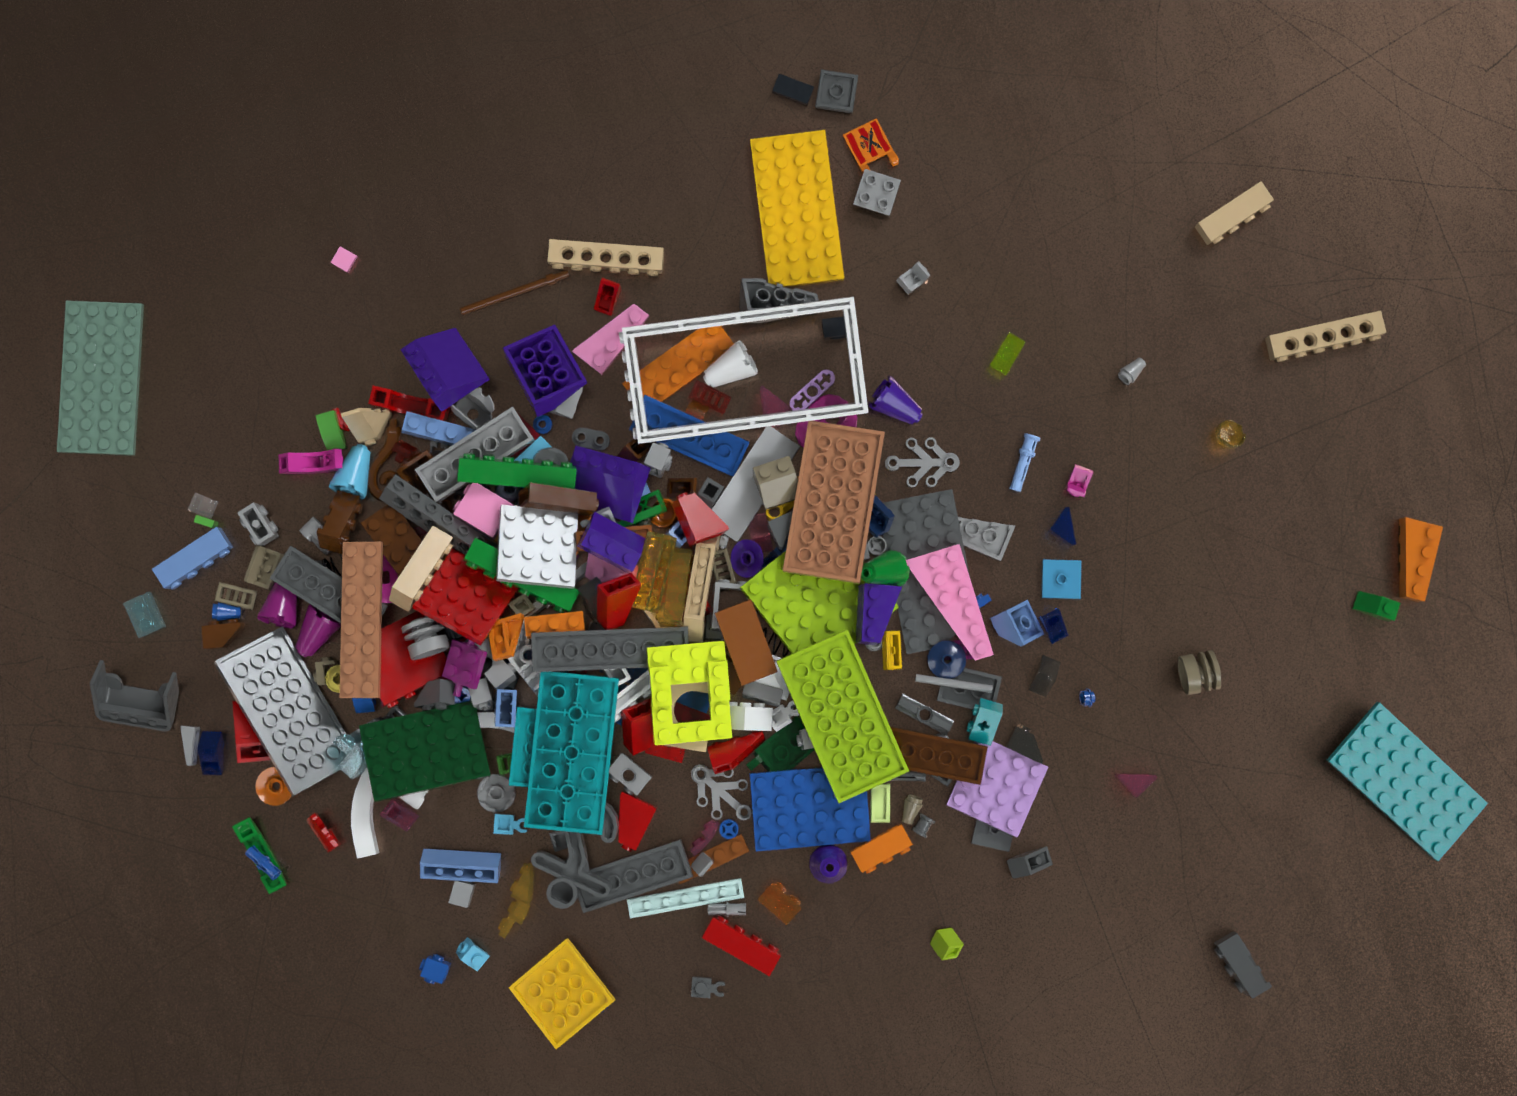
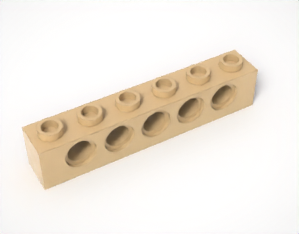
M549 239L548 264L554 269H563L564 266L571 267L572 270L581 271L582 268H590V271L601 272V269L609 270L610 273L628 271V274L639 275V272L647 273L648 276L663 274L664 248ZM572 252L573 257L566 260L563 258L564 253ZM585 253L592 254V258L589 261L582 260V256ZM605 254L611 256V260L607 263L601 261V257ZM628 256L630 261L627 264H622L620 262L621 257ZM646 257L649 259V263L647 265H640L639 260Z
M1376 311L1269 335L1265 338L1270 361L1276 359L1277 362L1288 360V356L1295 355V358L1307 356L1306 352L1314 351V354L1325 352V348L1332 347L1333 350L1343 348L1346 343H1351V346L1363 343L1362 340L1369 339V341L1379 340L1381 335L1387 332L1382 312ZM1360 325L1366 327V334L1360 331ZM1341 329H1345L1348 332L1347 338L1341 335ZM1323 333H1326V334L1329 335V337H1330L1329 342H1326V341L1323 340V338H1322V334H1323ZM1304 337L1311 340V346L1305 345ZM1286 341L1293 345L1292 350H1288L1285 347Z

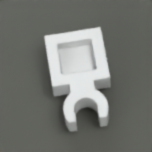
M793 700L788 703L786 708L782 704L773 710L772 727L776 732L792 723V716H799L797 709L794 710L795 704Z

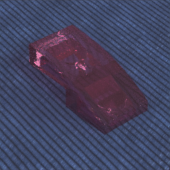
M766 512L756 514L749 524L751 539L761 547L762 552L773 551L770 531L767 527Z

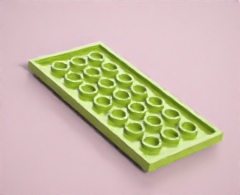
M848 629L776 661L838 803L909 772Z

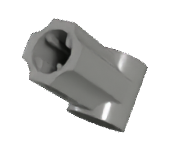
M312 517L299 531L327 556L332 551L320 548L316 533L318 528H323V525L315 517Z

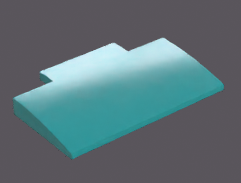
M558 671L541 672L537 709L517 707L509 785L528 787L524 820L525 828L602 835L619 678Z

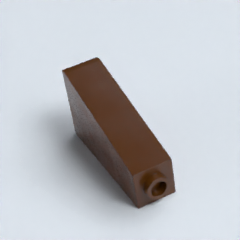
M531 482L518 492V506L571 512L590 516L596 512L599 506L596 492Z

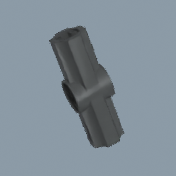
M902 694L895 709L946 736L954 723V720L905 694ZM923 709H927L930 713L927 720H922L919 716L920 711Z

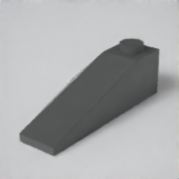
M761 278L741 279L740 312L819 301L818 295L798 288L789 289L783 287V284L767 283L766 280ZM796 316L782 317V318H775V319H767V320H760V321H753V322H745V323H763V322H769V321L780 320V319H785V318H791V317H796Z

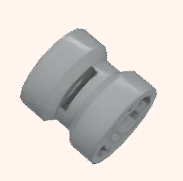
M873 536L867 542L868 551L873 556H879L886 550V541L880 536Z

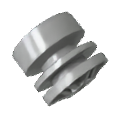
M425 616L415 619L401 628L402 633H410L404 637L406 641H415V643L407 647L411 660L426 658L450 648L447 635H437L438 632L444 629L442 624L436 625L438 622Z

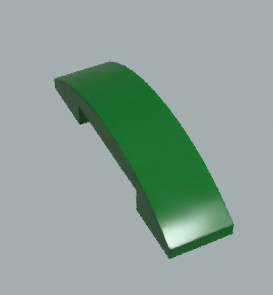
M250 817L232 826L238 839L247 850L254 845L280 869L268 843ZM258 869L261 875L260 879L269 894L287 885L282 872L278 878L271 880L265 872Z

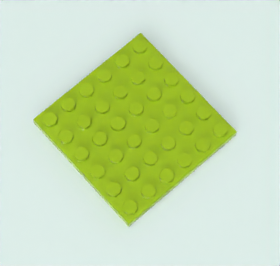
M784 551L740 587L745 596L752 600L753 606L791 654L845 629H848L853 643H856L858 589L860 585L867 583L862 578L860 584L783 572L786 551ZM897 603L895 604L893 612L899 608Z

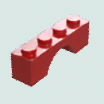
M374 385L372 386L368 402L370 406L375 408L389 409L392 412L405 415L407 411L447 422L450 407L441 412L430 398L410 396Z

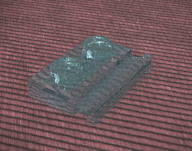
M146 592L123 603L138 638L145 637L166 627L151 592Z

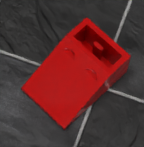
M232 701L237 763L270 760L238 703Z

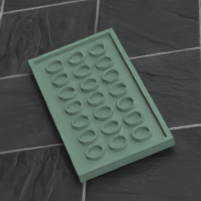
M66 301L57 452L135 456L144 305L142 303Z

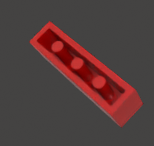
M713 915L702 938L770 977L781 957V953L778 952L779 949L772 944L767 946L761 943L762 939L754 934L752 936L745 934L746 930L738 925L731 926L728 924L729 920L723 916L718 915L716 917Z

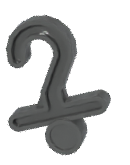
M606 802L603 833L600 836L604 842L611 843L617 837L619 820L614 808ZM564 831L569 857L566 860L543 850H538L531 857V863L534 867L556 877L549 884L546 892L548 901L556 908L564 909L573 905L579 897L580 888L601 898L608 896L611 892L612 886L608 880L590 872L583 833Z

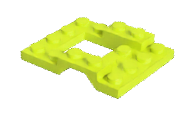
M725 641L646 647L651 685L654 745L732 738L729 703L730 688ZM707 682L710 720L673 723L671 685Z

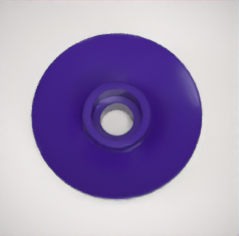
M741 540L732 549L731 564L739 576L744 578L753 577L762 568L763 552L761 547L753 540Z

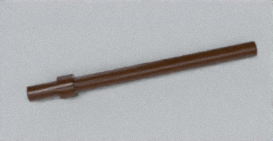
M568 270L556 274L550 273L545 275V278L461 307L460 310L462 315L539 287L554 285L556 281L570 277Z

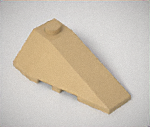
M357 408L341 413V416L358 443L370 446L376 444V440L381 439L393 414L389 409L382 410L383 413H381L380 409Z

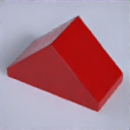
M602 278L594 310L612 316L622 290L621 285Z

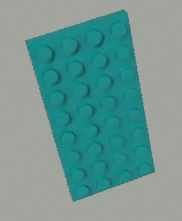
M1376 702L1327 759L1335 769L1436 861L1443 857L1488 804L1380 702Z

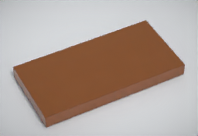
M751 599L714 613L741 686L778 672Z

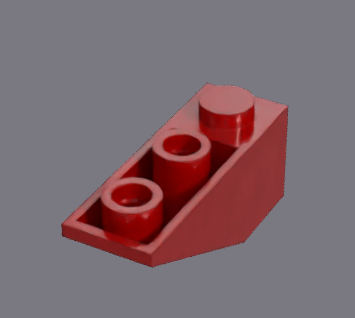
M753 731L747 736L732 737L729 741L715 742L707 747L714 773L718 774L729 771L738 766L765 741L763 731Z

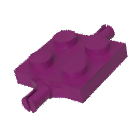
M452 639L442 675L456 684L452 695L461 697L463 686L477 689L487 655L486 651L480 649L475 645V642L469 639L468 642Z

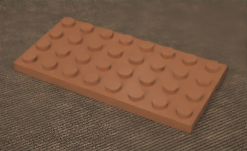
M808 421L783 572L860 584L885 432Z

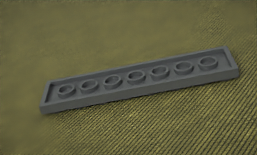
M688 627L531 633L532 672L647 668L646 647L689 644Z

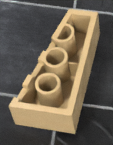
M435 526L431 527L392 586L389 597L390 602L410 612L415 601H418L423 594L424 587L428 586L433 579L432 574L434 571H438L441 567L443 556L445 554L448 555L452 550V536Z

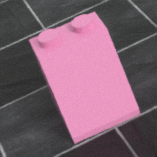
M478 483L468 484L464 490L465 496L462 501L459 500L455 504L453 509L455 512L453 514L494 540L499 533L501 504L514 505Z

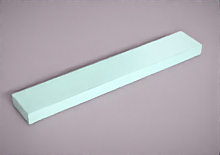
M741 878L628 898L627 904L630 918L740 899L744 898Z

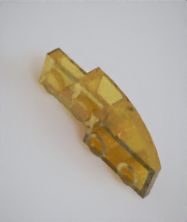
M531 861L528 864H523L519 872L522 874L519 881L515 880L510 888V891H512L510 897L517 901H512L507 910L510 912L508 918H503L498 927L501 930L498 935L503 938L508 936L515 922L522 925L529 912L535 889V867Z

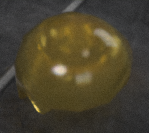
M1225 420L1218 424L1215 438L1223 448L1234 449L1244 443L1246 434L1242 431V425L1237 424L1233 420Z

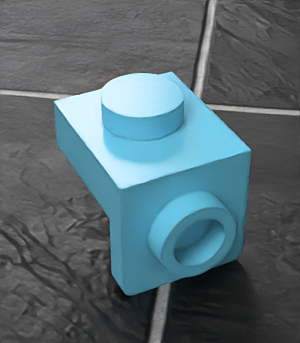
M468 937L459 944L456 950L459 959L477 972L490 957L487 952L476 946Z

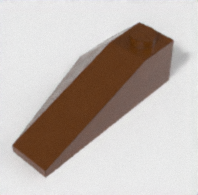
M426 449L400 464L396 472L407 483L435 501L415 471L416 468L433 458L429 450ZM450 496L438 503L453 514L455 512Z

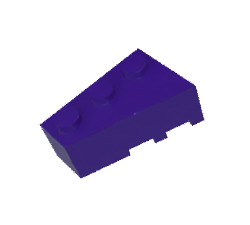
M868 583L859 586L856 644L876 645L881 643L900 594L901 586Z

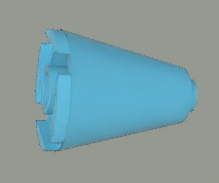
M362 444L352 446L343 460L342 468L337 470L330 481L329 488L334 492L340 490L358 495L362 500L366 497L371 454L367 446Z

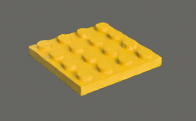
M568 938L508 987L555 1049L562 1046L616 1000Z

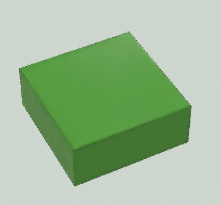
M196 515L194 519L195 523L210 528L218 527L219 524L217 521Z

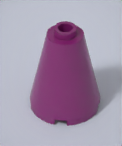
M275 582L258 613L257 619L267 624L270 622L274 623L277 627L294 628L296 625L297 595Z
M309 604L295 646L297 652L304 657L312 656L341 627V623Z

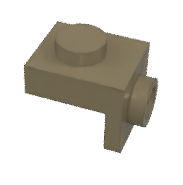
M332 657L320 658L321 662H315L316 670L313 672V677L317 685H327L325 679L328 671L327 666L338 664V660H332Z

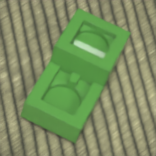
M332 410L315 415L326 449H346L344 433L340 429L336 411Z

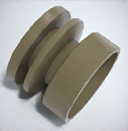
M1208 650L1205 654L1198 652L1197 661L1193 654L1178 656L1180 681L1186 695L1201 693V684L1206 692L1211 691L1212 688L1214 690L1221 689V670L1213 650Z

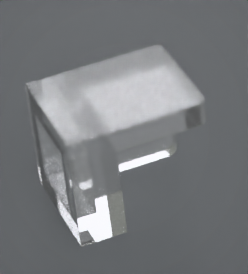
M195 493L188 511L211 519L218 501Z

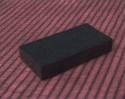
M779 74L772 93L808 105L814 86Z

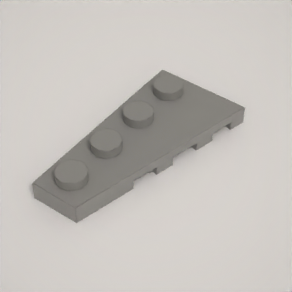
M958 517L963 545L1001 561L1015 525Z

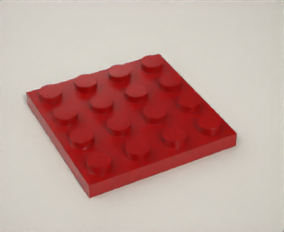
M452 548L439 570L433 575L430 584L424 588L419 600L413 604L412 609L481 646L519 588L513 585L511 588L503 585L500 581H496V577L492 579L484 575V570L478 567L476 570L465 565L467 562L464 561L466 555Z

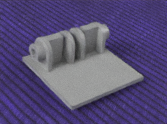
M865 169L853 205L890 216L901 180Z

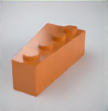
M1408 517L1400 518L1399 597L1415 602H1424L1443 527Z

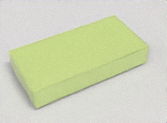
M881 784L871 789V823H890V784Z

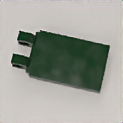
M800 715L794 716L792 723L775 732L754 750L755 753L753 755L755 758L746 764L750 771L760 763L768 772L792 770L814 751V748L801 750V746L798 747L796 735H799V731L805 728Z

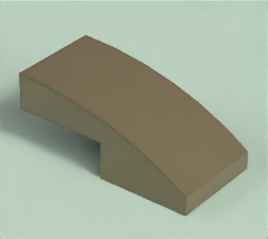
M518 591L507 606L514 615L522 613L524 617L536 609L527 596Z

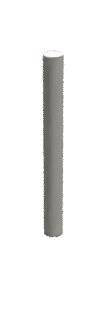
M916 674L915 682L988 693H992L993 685L920 674Z

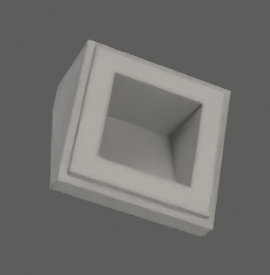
M702 852L691 864V867L701 877L711 867L713 859Z

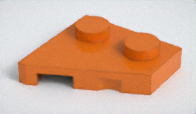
M519 613L499 619L489 633L494 661L514 656L524 614Z

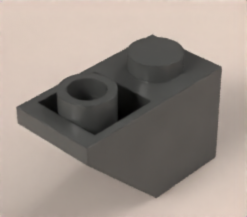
M443 679L428 681L415 701L414 707L422 708V711L434 708L446 709L447 706L455 705V695H452L455 683Z

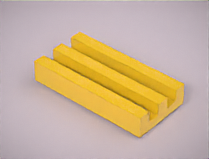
M900 631L884 632L882 638L883 670L902 669Z

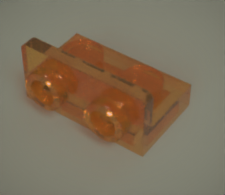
M772 882L758 900L787 925L802 910L800 906L802 902L794 895L790 897L785 893L787 889L780 882L777 884Z

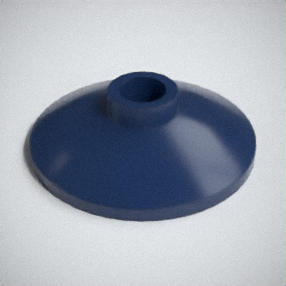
M941 641L935 644L929 651L928 666L937 677L952 679L960 675L964 670L966 655L962 647L957 643ZM946 656H949L951 658V662L949 664L944 662V658Z

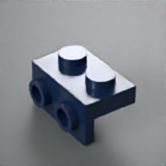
M876 495L874 496L869 532L874 537L890 531L895 517L892 511Z

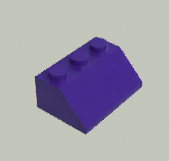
M594 512L577 547L630 573L634 571L642 554L646 538Z

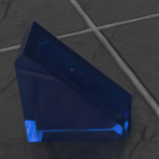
M1065 507L1055 519L1048 532L1067 545L1074 546L1076 545L1070 508Z
M1059 608L1038 617L1051 644L1069 636Z

